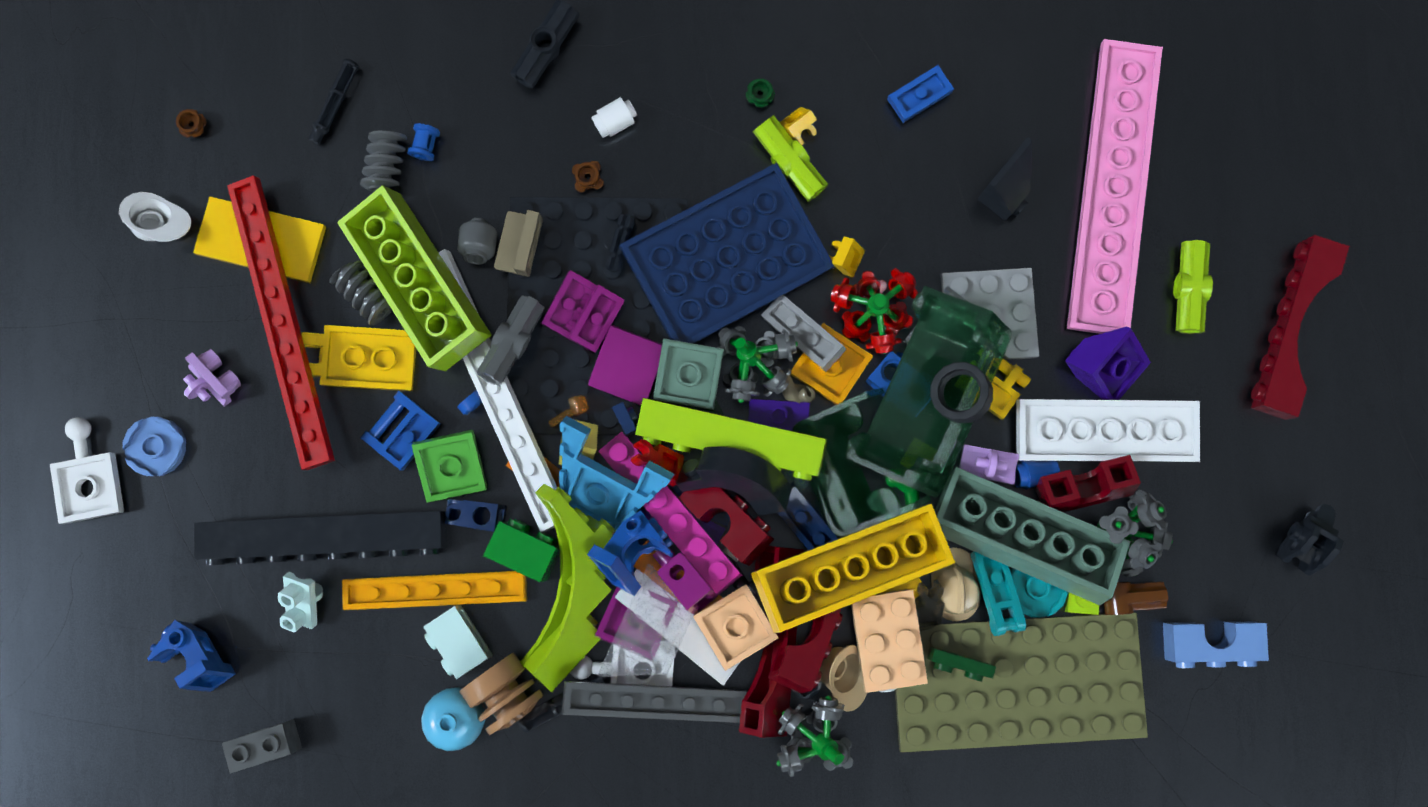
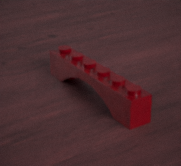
M1313 235L1297 245L1293 255L1294 259H1296L1294 268L1289 272L1285 281L1287 291L1277 307L1278 321L1268 337V342L1271 343L1268 354L1262 358L1260 363L1261 377L1251 393V399H1253L1252 409L1284 420L1299 417L1307 391L1298 361L1300 325L1307 307L1316 294L1330 281L1341 275L1350 246L1317 235Z
M768 546L756 558L755 571L804 553V549ZM797 626L776 633L778 639L763 647L757 674L742 700L739 732L761 738L787 736L786 731L782 735L778 734L783 725L779 722V719L782 716V712L790 707L791 688L769 679L768 676L778 649L789 645L796 646Z

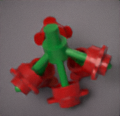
M897 268L891 271L893 278L888 282L890 292L886 295H883V292L887 289L886 281L883 279L879 280L869 270L862 273V279L858 284L850 285L849 278L845 277L840 285L836 284L831 292V302L835 303L834 312L838 313L840 308L850 309L853 302L866 305L867 311L865 313L862 311H855L853 313L846 311L843 313L844 329L842 333L846 338H859L863 342L871 338V343L865 346L866 349L875 348L876 353L886 354L893 351V345L902 343V339L895 338V336L903 328H910L914 322L913 317L908 315L906 311L907 305L904 302L889 305V300L894 296L902 300L908 296L912 299L918 296V291L915 289L916 280L914 276L909 272H900ZM870 317H877L878 331L869 334L868 331L871 328Z

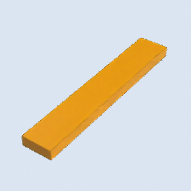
M516 571L343 579V610L527 601V578Z

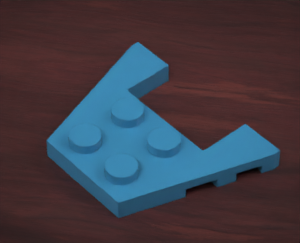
M566 416L560 423V432H562V443L560 444L562 469L559 471V487L572 499L569 505L573 509L577 507L586 516L589 515L598 521L603 518L616 532L623 521L636 514L645 503H648L663 487L669 484L674 473L649 460L638 483L632 482L584 456L582 450L591 429Z

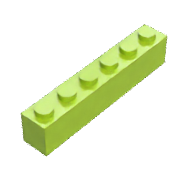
M643 398L635 435L643 436V440L648 441L652 445L661 444V441L673 443L672 449L690 453L691 448L703 450L705 447L718 446L744 450L768 461L780 472L782 468L794 471L793 477L810 481L812 475H820L827 439L646 398Z

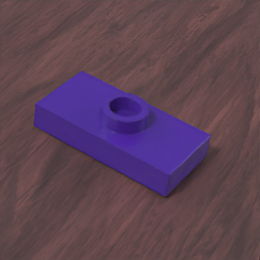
M751 399L749 401L748 421L798 433H808L810 403Z

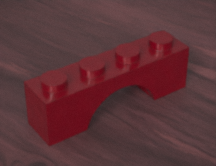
M841 609L813 619L811 632L802 644L796 646L789 645L778 649L768 678L799 693L815 689L822 676L820 671L822 661L828 657L832 649L831 636L833 631L838 629L842 621Z

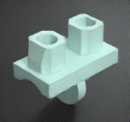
M288 572L283 576L284 588L278 593V602L281 606L285 607L286 611L280 617V626L291 632H296L302 626L313 629L317 625L316 602L323 597V588L311 578L300 579L294 573Z

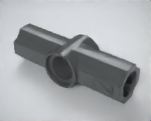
M522 295L507 321H503L491 341V348L477 370V375L483 378L484 381L492 385L501 386L515 360H519L530 342L531 333L545 310V307L538 300Z

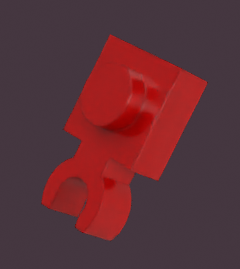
M639 440L634 443L633 447L640 450L642 455L637 454L633 456L631 462L636 466H643L650 460L674 473L668 485L675 486L683 466L684 456L661 444L653 447L646 440Z

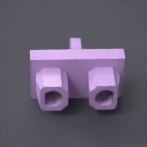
M212 349L198 357L193 352L186 356L185 360L189 363L188 368L198 379H195L191 374L183 379L188 385L184 395L188 399L199 397L205 402L211 397L206 391L208 389L224 407L231 402L230 395L241 385L238 377L230 370L219 378L212 374L214 370L222 365V361Z
M964 444L959 468L989 481L1014 485L1019 454Z

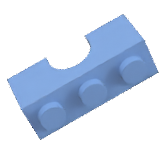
M1257 621L1224 622L1223 639L1215 646H1211L1207 642L1204 624L1195 622L1163 623L1165 660L1175 662L1178 668H1195V662H1206L1207 667H1226V662L1237 661V666L1257 667V661H1269L1267 623Z

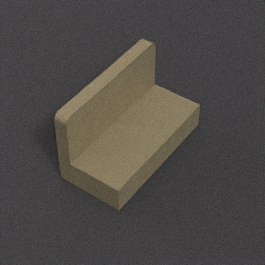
M527 210L526 215L512 211L507 212L494 264L496 270L530 277L543 223V218L539 212Z

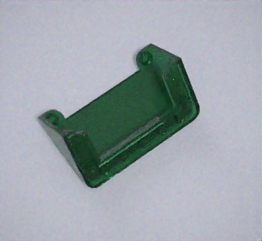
M924 286L922 292L916 295L912 304V310L915 311V317L918 319L917 325L868 432H861L851 438L847 447L848 454L846 458L935 498L942 492L974 421L971 423H956L942 416L935 409L930 397L932 381L944 366L953 362H967L977 366L992 383L1011 341L1012 331L993 311ZM958 375L951 378L944 388L946 404L957 411H965L972 408L980 396V388L977 381L968 375Z

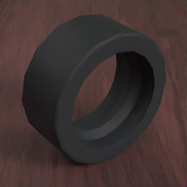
M953 362L944 366L935 375L931 384L930 397L935 409L945 418L956 423H971L980 419L989 410L993 401V387L989 378L977 366L967 362ZM958 375L973 377L980 388V396L977 403L965 411H957L950 408L944 399V388L947 382Z

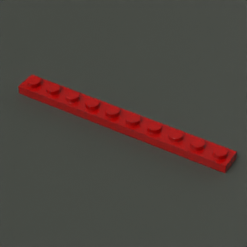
M253 175L229 184L227 187L301 470H310L333 462L335 458L260 178Z

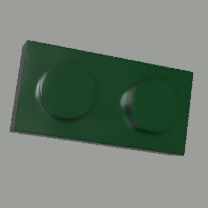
M934 647L929 648L927 659L935 662L934 668L949 673H952L953 668L964 670V677L981 682L984 676L992 679L994 677L996 666L990 663Z

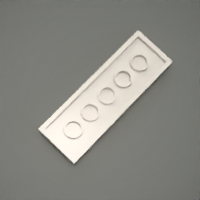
M1016 400V454H1019L1018 460L1107 461L1131 455L1132 461L1200 462V401Z

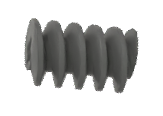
M389 130L370 132L368 139L372 143L366 146L369 155L365 156L364 162L368 166L362 169V174L366 177L360 180L361 187L373 193L382 185L387 188L399 186L400 182L392 179V175L401 174V170L395 168L394 164L403 163V159L396 156V152L405 151V147L399 145L398 141H406L407 136Z
M358 260L340 267L330 277L329 283L335 285L339 293H344V299L352 302V307L355 310H360V316L368 319L370 326L381 323L391 313L392 309L379 288H375L377 285L374 280H367L370 276L367 269L359 271L363 266L362 261Z

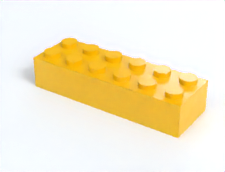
M928 504L752 572L751 575L773 633H780L954 564L955 561L933 506Z

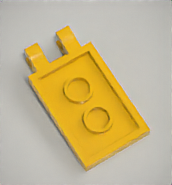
M324 325V334L301 333L305 347L320 348L319 363H309L312 376L320 377L319 385L413 391L416 347L405 330Z

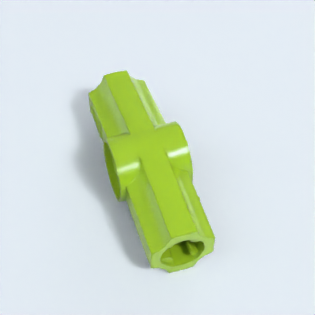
M774 115L753 131L771 155L772 164H778L785 178L790 179L808 202L816 198L828 187L826 180L810 162V157L804 147L797 140H792Z

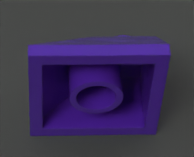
M1127 326L1084 338L1065 360L1075 377L1102 400H1120L1151 363L1133 330Z

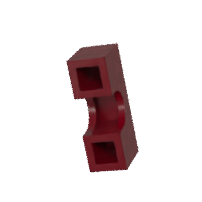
M1131 455L1100 462L1097 468L1080 475H1072L1070 469L1042 476L1035 490L1040 503L1061 512H1067L1132 496L1138 489L1141 481Z
M709 487L685 491L678 497L699 520L708 523L718 513H728L731 520L730 529L720 542L745 565L750 566L774 540L768 533L771 527L760 516L754 519L747 512L750 506L739 495L736 494L732 497L725 488Z

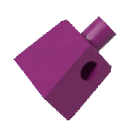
M668 547L673 553V557H670L660 551H656L653 557L662 567L657 571L658 575L687 611L696 615L718 597V594L712 590L682 552L676 555ZM683 570L685 572L684 576L677 580V573Z

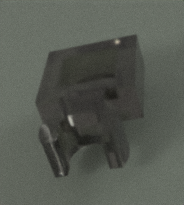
M934 580L933 587L928 590L923 582H920L917 586L920 599L915 600L919 629L923 631L941 624L945 603L941 599L944 588L938 580Z

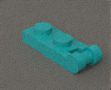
M973 551L970 556L990 618L989 624L992 634L1000 636L1005 635L1006 631L1013 630V632L1025 631L1026 620L1009 566ZM1008 609L1010 618L1004 619L1002 610Z

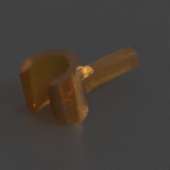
M578 395L569 398L568 401L571 409L565 410L549 420L550 426L554 427L559 424L566 416L572 417L587 412L588 404L586 397Z

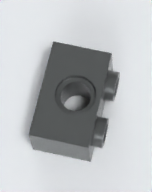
M294 719L244 734L222 743L230 774L290 755L302 749Z

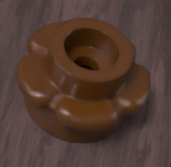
M186 109L177 115L176 125L179 128L180 134L184 137H198L204 132L203 127L206 126V118L203 114H199L197 110Z

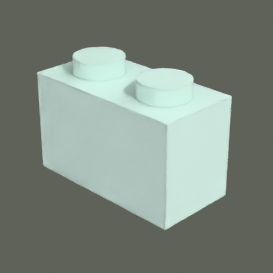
M461 605L452 607L424 626L427 632L424 634L427 643L433 650L438 649L443 657L441 664L448 675H454L456 679L493 656Z

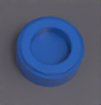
M477 390L457 406L463 415H468L482 404Z

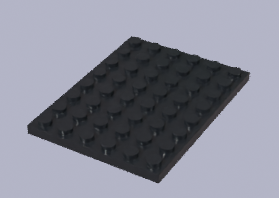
M510 197V211L526 215L527 210L539 212L543 218L530 277L508 272L507 319L522 295L538 300L545 307L541 318L531 333V339L524 354L519 360H515L507 375L533 434L562 435L560 423L566 416L574 420L598 425L597 435H618L621 431L624 433L612 409L613 406L621 402L625 404L626 408L632 406L639 418L641 405L588 385L605 337L597 352L594 353L540 324L567 273L571 270L625 300L611 325L659 343L663 342V338L671 340L626 258L622 259L624 260V265L620 273L607 270L606 262L608 256H611L609 251L615 229H618L617 222L620 214H628L635 218L634 228L632 231L630 230L631 238L687 210L688 199ZM656 379L649 396L651 400H653ZM669 403V404H674V405L686 407V405L675 404V403Z

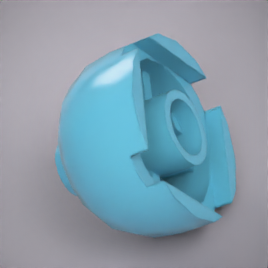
M460 687L446 688L433 695L425 705L421 717L422 731L426 739L436 748L445 751L461 750L471 745L481 734L485 724V720L482 722L478 720L479 716L484 712L483 705L480 704L470 708L459 692L462 689Z

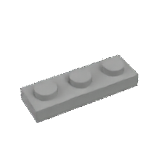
M784 295L774 300L761 314L764 320L781 334H783L782 330L786 329L788 336L794 335L795 341L798 342L797 348L825 372L846 351L844 345Z

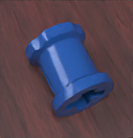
M416 123L413 127L415 131L412 147L408 148L407 154L420 160L433 161L435 139L440 136V131L433 126Z

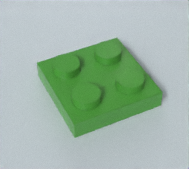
M473 430L412 443L411 446L427 503L487 490V483Z

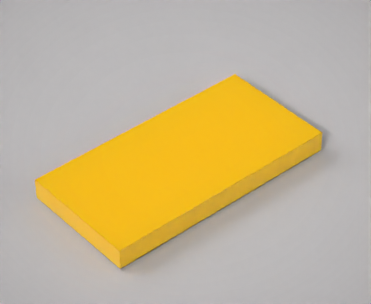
M209 197L193 253L249 268L232 202ZM269 211L286 277L311 283L326 226Z

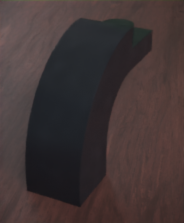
M719 446L705 447L701 458L684 461L676 482L681 492L709 487L732 490L743 496L758 516L785 512L792 491V486L785 476L768 461L744 450Z

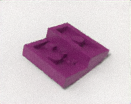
M570 270L540 324L596 353L625 300Z
M611 325L599 352L588 385L642 405L643 398L649 399L657 376L662 343Z

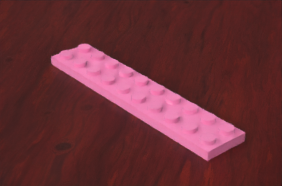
M1104 39L1101 42L1067 329L1101 334L1126 326L1131 328L1163 47Z

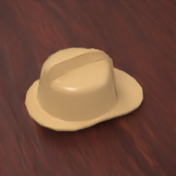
M953 547L950 548L955 563L931 572L933 605L938 614L947 620L958 622L968 619L976 612L980 603L981 589L970 553L964 549Z
M849 645L845 648L833 647L828 657L822 661L820 667L822 676L820 680L831 690L833 697L838 699V703L845 705L844 711H854L862 704L867 694L864 691L858 647L855 645Z

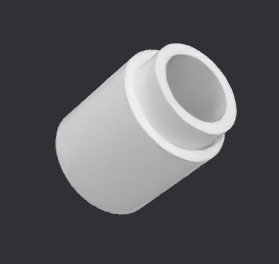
M619 97L596 111L597 114L591 118L600 135L604 138L608 135L612 137L635 124L633 117L637 116V113L629 99L624 102Z

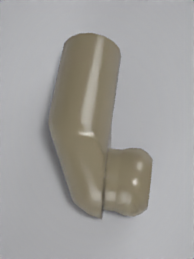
M788 376L789 385L782 392L784 398L791 402L811 403L816 396L815 390L810 386L794 383L791 376Z

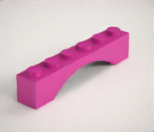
M621 431L598 452L616 473L637 484L646 465L636 466L631 462L633 456L641 453L633 447L634 444ZM668 486L663 487L655 497L643 505L716 594L720 595L742 576L740 571Z

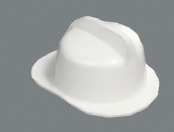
M133 193L124 198L119 207V215L122 222L131 229L136 237L144 241H173L184 236L191 228V218L184 209L153 193Z

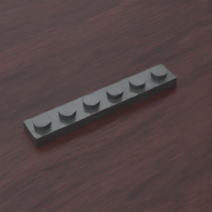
M564 681L562 714L740 723L742 700L748 690Z

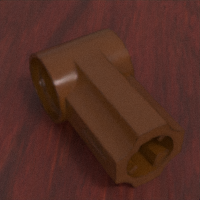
M1117 582L1113 597L1104 603L1105 615L1132 614L1135 610L1167 608L1168 592L1164 582L1130 584V582Z

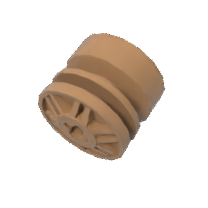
M514 652L459 691L470 708L482 703L487 705L488 708L478 718L480 722L492 714L496 718V721L485 729L489 735L512 726L532 711L538 700L544 696L540 689L529 697L525 694L524 691L535 683L533 679L518 684L516 679L523 673L525 667L520 663L521 661Z

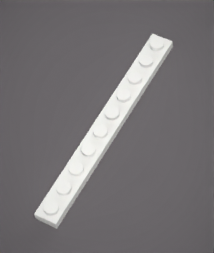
M446 249L440 251V256L477 311L451 252ZM488 338L463 357V360L540 532H547L554 528V524L548 510L535 492L543 484L554 490L557 488V485L507 376L502 385L498 386L484 381L483 378L477 375L478 368L491 348V340Z

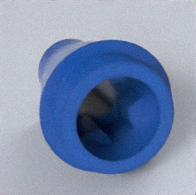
M1020 460L1016 465L1014 485L1025 490L1031 489L1038 485L1040 477L1060 472L1057 461Z

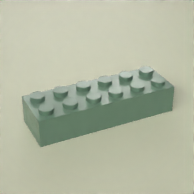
M955 467L948 476L935 509V514L947 540L1099 606L1113 597L1131 542L1123 538L1122 543L1114 544L1110 541L1108 532L958 467Z

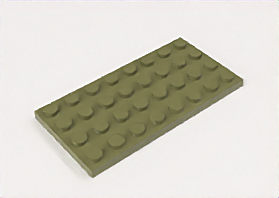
M1137 613L1025 618V631L1013 632V630L1006 631L1005 635L1000 636L992 634L990 621L919 625L928 684L902 687L895 690L899 751L917 752L1148 738ZM934 647L990 663L996 666L994 677L992 679L984 676L981 682L964 677V670L953 668L952 673L936 669L934 668L935 662L927 659L929 648Z

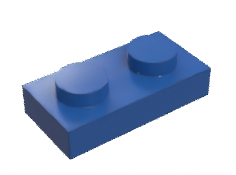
M939 65L890 94L887 100L901 121L905 123L950 95L954 88Z

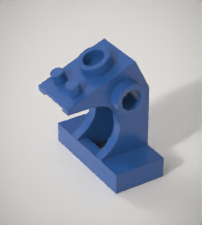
M640 510L622 522L604 548L594 544L587 555L612 585L635 596L642 587L634 575V565L637 559L642 554H650L654 550L673 557V553L668 548L673 543L669 538L663 541L667 534L654 517L647 520Z
M174 620L172 624L164 629L158 644H153L150 647L152 652L147 658L148 661L154 660L166 663L175 655L182 653L186 660V670L174 678L180 689L211 692L236 674L231 664L223 663L205 631L191 623Z

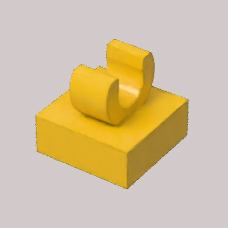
M799 107L780 122L789 136L797 140L801 145L804 144L801 138L803 130L806 129L809 135L812 136L817 134L815 127L811 125L817 120L811 110Z
M844 236L842 242H832L831 245L838 251L834 257L830 256L832 264L843 275L854 277L865 250L855 239Z

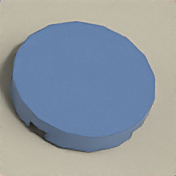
M158 416L135 422L127 430L123 440L126 463L135 472L145 476H164L174 471L182 462L186 452V439L181 428L173 421Z

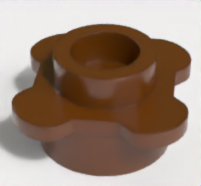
M597 161L584 162L573 166L572 173L576 178L575 189L578 192L582 193L590 188L599 190L603 187L604 181L600 178L599 174L601 165ZM589 174L591 177L586 179L585 175Z

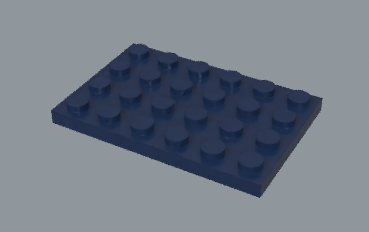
M777 163L625 241L619 246L670 339L692 344L835 267Z

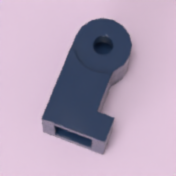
M448 499L444 523L494 532L499 521L505 522L507 506Z

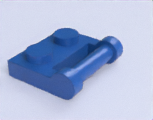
M399 390L393 397L395 399L371 430H366L363 433L361 439L399 470L403 471L414 458L412 443L429 439L441 423ZM403 408H407L409 413L384 443L379 440L381 435Z

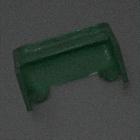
M883 387L861 393L801 420L792 429L794 432L827 439L820 475H812L810 484L830 530L838 536L844 537L914 510L931 501L930 496L927 495L901 505L898 495L890 488L882 487L871 491L848 436L859 431L863 425L864 417L859 404L884 394Z

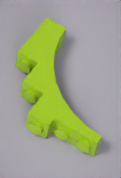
M543 484L535 493L548 510L556 529L560 548V579L556 600L549 619L536 643L520 663L542 685L552 692L600 640V638L595 637L597 631L595 626L598 622L590 613L610 593L611 589L604 582L606 579L605 575L587 554L594 544L604 548L613 536L612 534L615 532V529L603 518L598 521L589 515L586 516L577 507L573 509L569 505L572 499L560 487L554 490Z

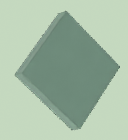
M663 338L653 400L714 410L724 349Z

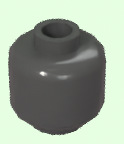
M473 218L471 221L464 222L459 227L457 252L468 263L476 265L486 263L487 260L495 256L497 230L483 218Z

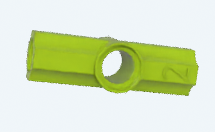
M1203 240L1184 241L1181 243L1180 271L1175 278L1173 287L1174 297L1178 299L1176 331L1180 333L1205 332L1206 304L1212 294L1213 279L1211 275H1208L1210 243Z

